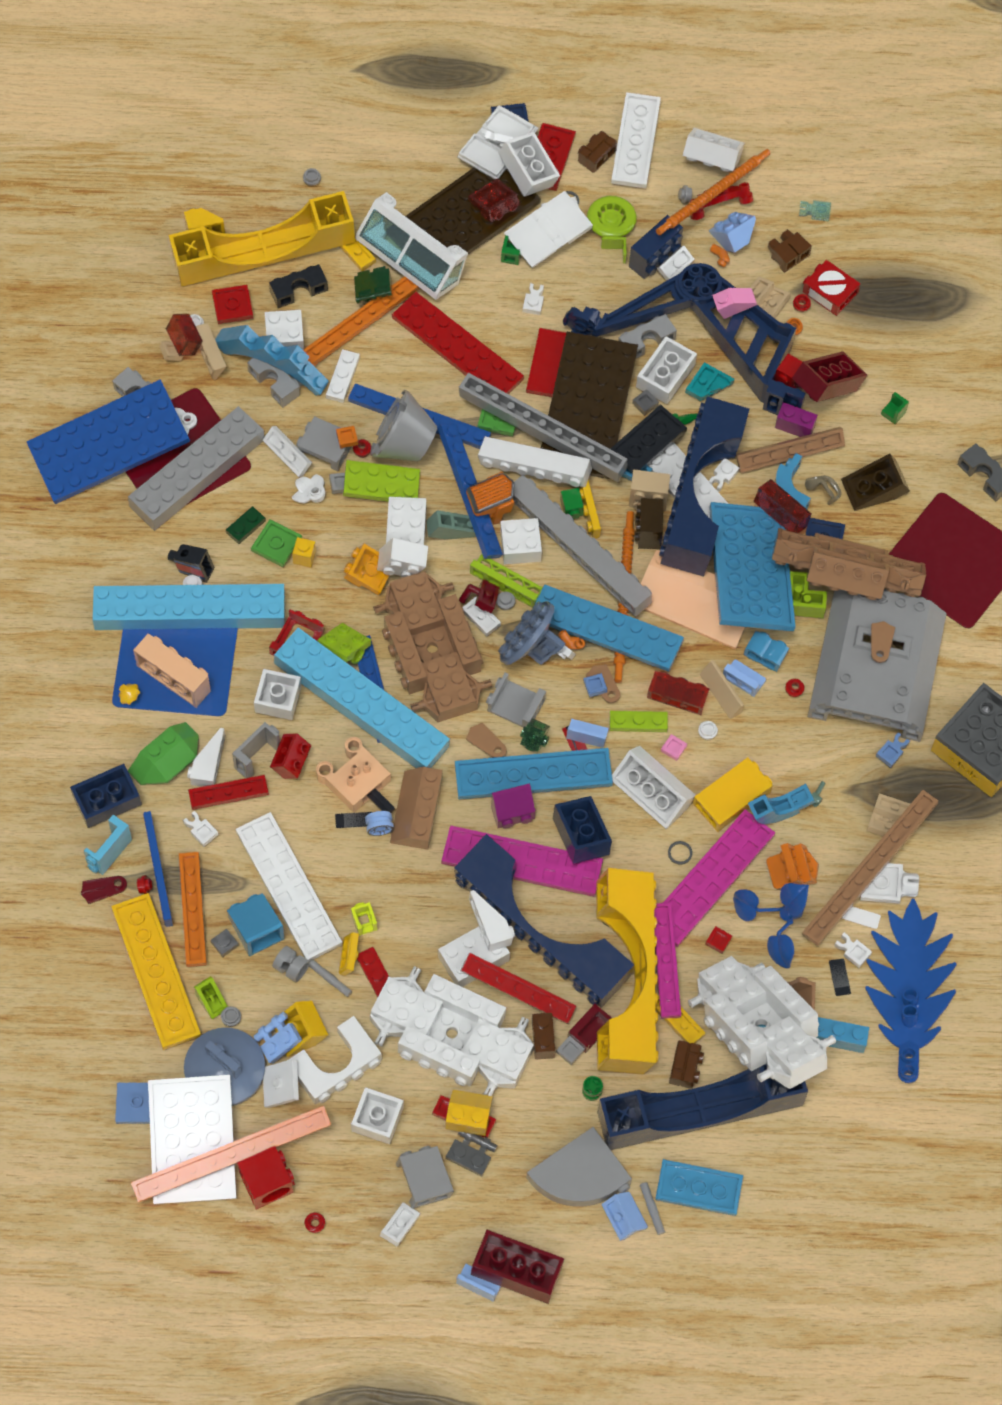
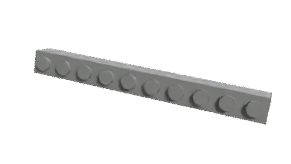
M468 373L460 384L459 395L463 399L565 454L590 459L592 469L614 481L619 482L628 465L627 458L476 376Z
M522 475L514 482V504L530 519L538 518L539 527L636 617L652 603V592L647 586H642L634 574H629L621 562H616L607 549H602L599 542L594 537L591 538L587 535L586 530L581 525L578 526L569 514H565L558 503L552 502L545 491H540L532 479H527Z

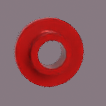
M799 294L793 300V307L797 311H807L811 306V300L805 294Z
M364 439L358 440V445L353 446V452L358 457H366L371 450V444Z
M790 679L785 686L787 694L791 697L801 696L805 688L803 682L799 679ZM796 685L798 689H793L792 686Z
M142 875L141 878L137 879V888L140 894L150 893V890L153 888L151 879L146 875Z
M317 1212L307 1215L305 1218L306 1229L311 1233L321 1232L325 1227L323 1215ZM313 1220H317L319 1224L317 1226H312L311 1222Z

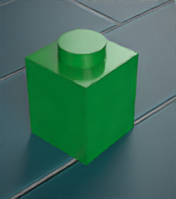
M579 488L561 491L560 502L563 512L569 514L573 519L583 516L584 506Z

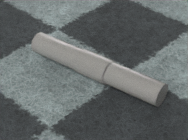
M313 959L310 961L309 967L329 984L333 985L346 997L351 995L352 990L340 982L334 975Z
M642 1183L640 1188L657 1235H662L665 1233L655 1201L653 1200L648 1183Z

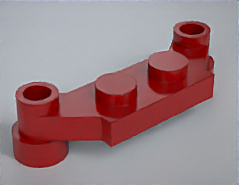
M744 182L739 184V186L728 187L690 215L691 219H702L705 216V207L739 197L741 204L753 202V193L750 191L749 183Z

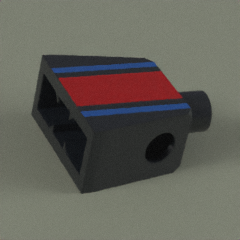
M182 544L178 551L170 550L168 553V560L175 562L180 573L187 576L195 575L202 582H208L215 567L207 549Z

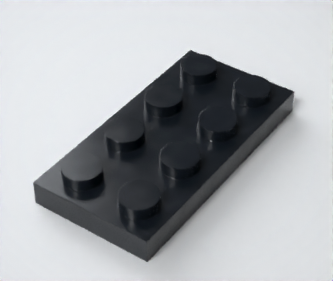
M660 404L610 449L628 459L627 469L633 474V470L642 471L682 436L687 431V427Z

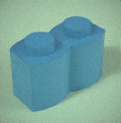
M755 631L745 648L744 655L777 672L788 654L789 648L783 641L772 640L767 633Z

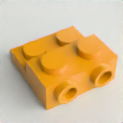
M364 543L359 548L356 547L352 552L351 557H353L351 563L348 562L343 570L346 573L344 579L359 588L363 586L379 595L389 575L377 570L379 552Z

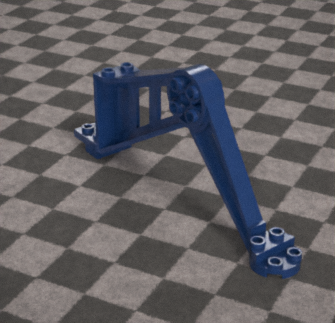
M695 263L687 266L678 275L609 314L605 313L603 318H600L599 310L587 306L583 312L576 307H572L563 318L564 326L568 325L572 329L571 332L599 337L652 320L656 316L692 308L760 402L764 403L763 410L778 416L783 402L801 409L803 408L806 393L798 388L789 387L780 381H775L777 368L793 347L796 327L789 323L777 321L764 309L756 305L733 315L725 329L711 311L716 308L713 295L725 289L736 287L720 276L719 272L708 264ZM671 292L673 301L636 312ZM744 317H747L758 327L746 354L734 340ZM768 336L779 345L764 376H762L754 366V363Z

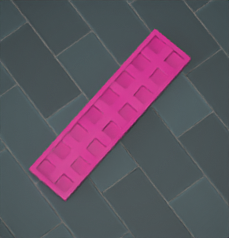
M746 809L663 902L672 903L676 947L683 942L775 836V832L765 824L757 822L755 817Z
M450 825L441 864L455 867L487 834L516 859L514 880L595 897L596 881L600 876L603 858H595L573 864L567 850Z

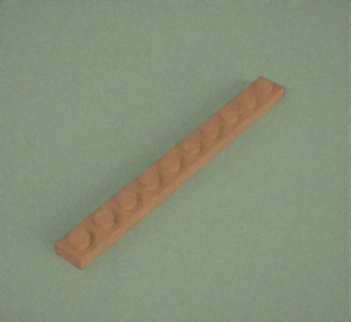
M922 790L804 929L802 935L816 946H819L938 805L939 801Z

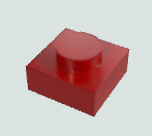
M715 926L705 945L723 954L733 935Z

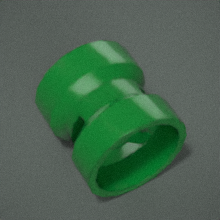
M596 1076L587 1077L583 1082V1097L589 1101L598 1100L602 1095V1080Z

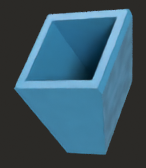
M263 893L259 895L254 894L247 901L241 904L235 903L227 910L228 918L249 957L285 940L283 925Z

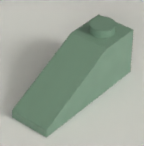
M437 510L426 520L428 537L444 540L476 537L469 515Z

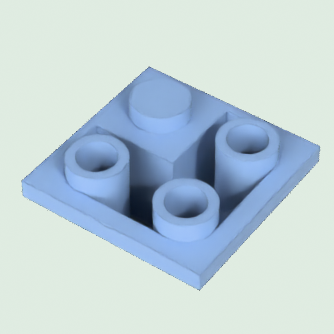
M733 212L724 221L715 223L709 232L726 251L736 252L749 244L756 217L746 213Z

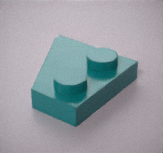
M704 362L687 386L685 393L702 401L707 396L710 397L732 385L734 378Z

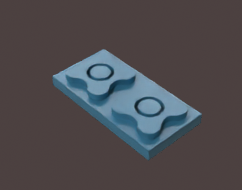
M663 1159L655 1200L736 1216L743 1175Z

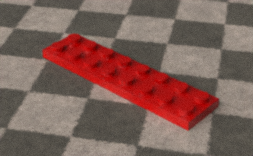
M418 292L409 297L392 314V319L465 376L470 373L507 394H510L524 380L522 373Z

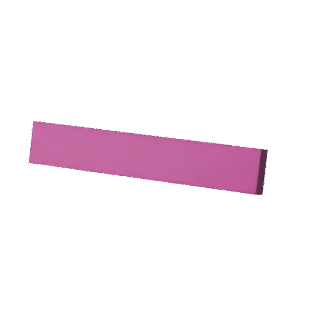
M656 903L654 917L657 919V924L654 929V936L657 937L655 955H657L656 968L661 1019L681 1018L672 903Z

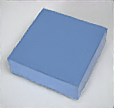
M602 673L583 678L589 697L607 693Z

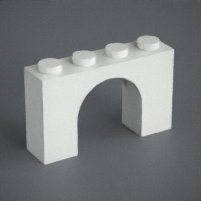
M354 1016L337 1027L339 1036L352 1053V1059L344 1070L337 1073L321 1071L316 1067L305 1050L289 1059L297 1060L298 1081L315 1105L319 1102L327 1101L331 1097L330 1094L336 1090L337 1092L343 1090L348 1082L352 1079H359L363 1076L364 1071L377 1067L380 1064V1060H382L381 1052Z

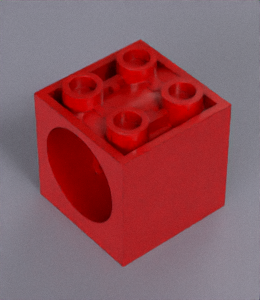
M276 1146L237 1162L239 1174L256 1210L293 1193V1186L295 1185L294 1176L290 1168L286 1169V1159L281 1150L277 1151Z

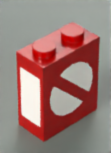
M826 259L822 264L816 266L811 276L808 275L804 279L803 293L837 316L858 294L861 283Z

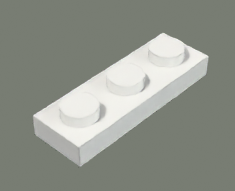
M342 349L326 393V399L344 403L360 359V354Z
M277 426L270 428L263 441L298 477H302L312 462Z

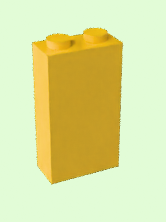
M747 757L694 796L693 805L713 828L719 832L738 818L745 809H750L749 802L764 794L766 796L770 794L773 787L772 781L767 775H763L755 761H751Z

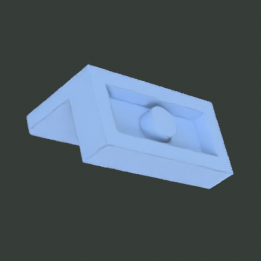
M736 659L731 665L727 664L723 670V675L729 682L755 697L766 681L765 677Z
M571 718L566 739L604 748L609 728Z
M630 1192L615 1194L601 1204L620 1241L625 1240L637 1231L648 1228Z
M465 1264L461 1274L457 1276L456 1284L494 1302L501 1286L472 1276V1266Z

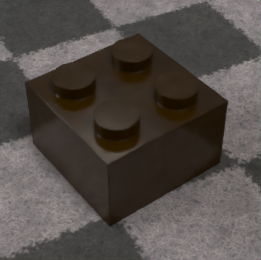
M641 498L640 505L636 506L635 542H638V549H661L663 499Z

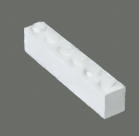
M490 437L484 438L478 453L480 464L484 467H494L505 472H517L520 475H531L538 479H549L556 483L563 482L574 487H586L592 471L590 459Z

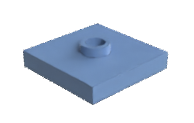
M117 1083L116 1124H150L148 1083Z

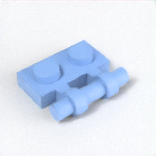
M285 1012L275 1015L271 1018L270 1023L260 1027L254 1035V1039L257 1042L264 1038L265 1043L260 1048L268 1062L272 1064L302 1041L293 1023L285 1025L284 1021L288 1018ZM277 1028L278 1032L272 1036L271 1031Z

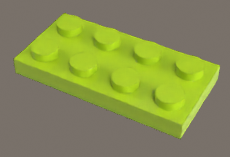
M346 460L343 496L389 502V497L418 498L420 469Z

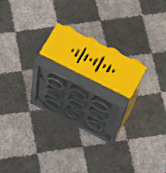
M983 683L936 735L931 751L991 798L1002 787V696Z

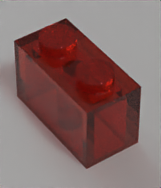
M173 314L166 327V331L178 355L195 356L203 340L190 314Z

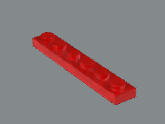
M468 953L460 970L541 1012L552 1013L554 1018L566 1024L569 1023L576 1008V1005L472 953Z

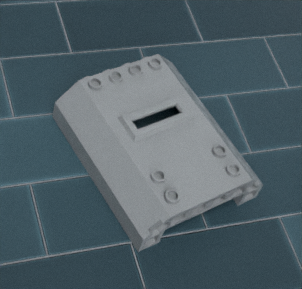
M841 589L834 591L807 717L826 721L828 714L900 729L903 730L901 738L920 742L924 731L946 612L932 601L926 600L923 597H911L904 593L889 592L886 589L883 591L882 598H877L876 600L868 599L865 597L866 595H851ZM885 621L895 627L892 641L904 643L903 650L891 647L888 659L883 663H878L871 657V643L862 640L864 634L871 636L872 623ZM880 653L876 654L878 657H883Z

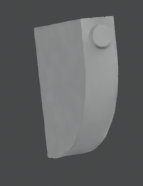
M594 1127L532 1168L526 1175L530 1184L546 1198L559 1204L575 1207L599 1204L615 1194L624 1193L630 1189L629 1185H631L632 1178Z

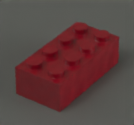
M842 351L803 361L792 379L813 401L821 402L857 392L868 374Z
M486 1229L472 1265L471 1275L549 1304L565 1258Z

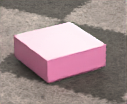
M671 734L662 746L661 752L677 761L686 749L687 743Z

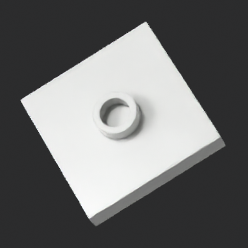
M291 1059L265 1067L263 1077L264 1107L271 1108L299 1100L297 1060Z

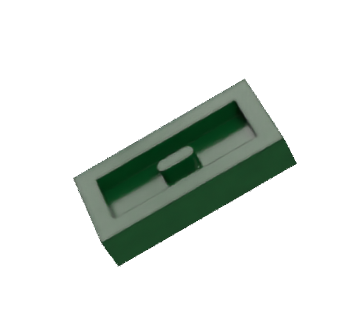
M252 506L226 529V534L236 543L240 544L266 522V518Z

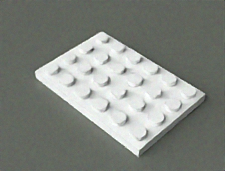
M230 1075L148 1080L152 1174L234 1142ZM235 1164L154 1196L153 1204L236 1199Z

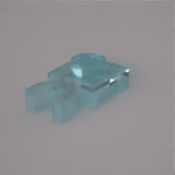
M801 201L800 208H805L806 210L800 209L799 216L811 215L813 220L829 221L830 202L813 201V204H809L806 201Z

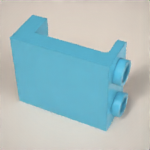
M112 815L108 820L111 835L96 853L88 848L84 850L85 860L88 864L87 867L94 873L99 872L103 875L132 841L129 825L115 815Z

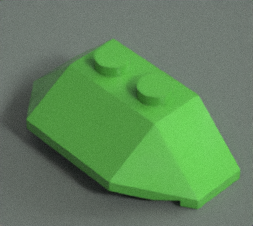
M186 722L170 726L140 751L129 768L128 773L140 785L170 782L197 757L199 735Z

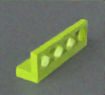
M483 554L480 555L477 561L473 560L470 564V574L500 587L499 590L512 593L515 599L532 608L535 605L543 587L492 559H484ZM482 561L489 564L490 568L482 564ZM498 572L506 573V577ZM518 580V581L522 582V585H520V584H518V583H516V582H514V581ZM531 589L537 590L539 594L534 593Z

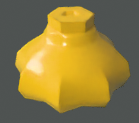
M123 684L119 688L121 704L130 705L133 701L137 700L140 694L137 684Z

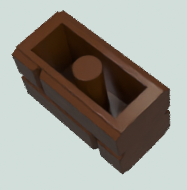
M600 131L597 135L594 134L590 138L589 143L586 146H581L579 149L578 162L587 167L592 173H595L616 152L617 141L611 136L609 137L604 131Z
M552 1013L532 1014L535 1059L555 1058L556 1050Z
M678 1041L669 1080L670 1084L691 1089L694 1083H698L700 1071L696 1070L698 1064L702 1065L704 1053L701 1052V1045Z

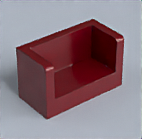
M594 1004L568 1032V1037L571 1036L585 1048L584 1052L587 1053L597 1042V1031L612 1017L598 1005Z

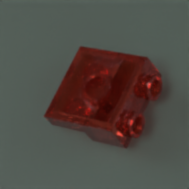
M498 179L468 196L469 201L479 208L481 215L490 222L501 220L504 214L509 211H515L520 205L517 193Z

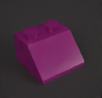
M530 783L492 793L491 809L497 829H507L518 823L527 824L535 819V806Z

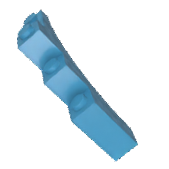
M248 325L223 328L215 339L218 348L224 354L244 355L266 362L294 377L316 396L321 395L329 382L308 361L309 356L298 345L284 347L273 335L259 337Z

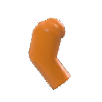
M713 244L710 252L719 256L720 259L717 263L720 266L726 267L730 261L728 252Z
M566 630L558 633L559 638L565 642V646L569 649L579 650L584 648V639L572 637Z

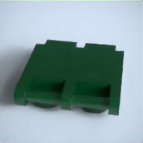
M385 266L374 268L373 272L366 270L357 272V276H354L357 304L361 303V301H368L371 298L375 300L379 296H392L389 268L386 269Z

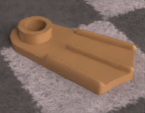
M885 621L871 624V657L878 663H883L888 659L895 627ZM880 653L883 657H878L876 654Z
M607 664L593 666L586 674V677L602 673L607 693L600 695L608 703L617 702L620 699V691ZM614 694L615 696L611 698L608 695Z
M483 723L470 727L466 737L468 742L493 758L506 755V746ZM497 749L501 750L500 753H495L494 751Z

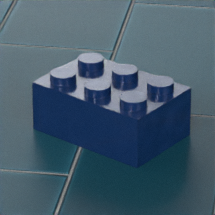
M666 215L630 249L629 267L643 279H646L649 275L652 276L657 268L681 247L683 227L680 224H677L674 228H669L661 235L656 233V229L666 222V219L670 217L669 215Z
M121 764L70 787L72 796L87 828L110 819L112 815L117 816L142 805L140 795L125 764Z
M592 796L555 804L553 821L573 864L610 855L612 840Z

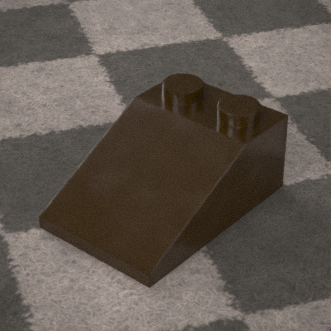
M890 453L841 479L854 510L892 501L910 492L897 460Z

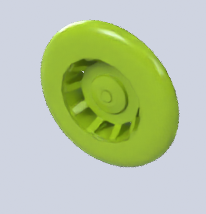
M604 196L597 199L591 204L587 212V218L593 224L592 230L602 237H623L631 232L637 220L636 211L631 203L618 196Z

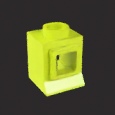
M361 902L351 908V915L359 936L377 931V922L370 902L366 904ZM367 915L369 923L361 925L358 918Z

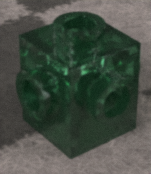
M532 719L527 724V727L524 726L521 731L520 737H522V741L520 744L525 746L527 750L538 752L542 747H546L549 736L547 734L550 726Z

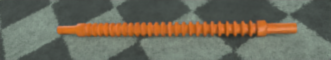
M765 149L759 155H754L748 159L747 162H744V164L711 186L710 189H707V191L692 200L688 205H685V207L666 219V222L656 229V233L661 235L669 228L676 227L677 224H680V222L695 213L696 210H699V208L740 180L752 169L759 166L761 161L771 154L770 150Z
M628 511L626 514V528L623 529L624 541L622 542L624 545L622 546L623 555L621 556L623 559L621 563L629 574L632 573L631 560L633 557L631 555H633V536L635 535V530L633 529L634 512ZM619 602L617 611L629 616L627 614L629 610ZM615 652L614 681L621 683L626 655Z

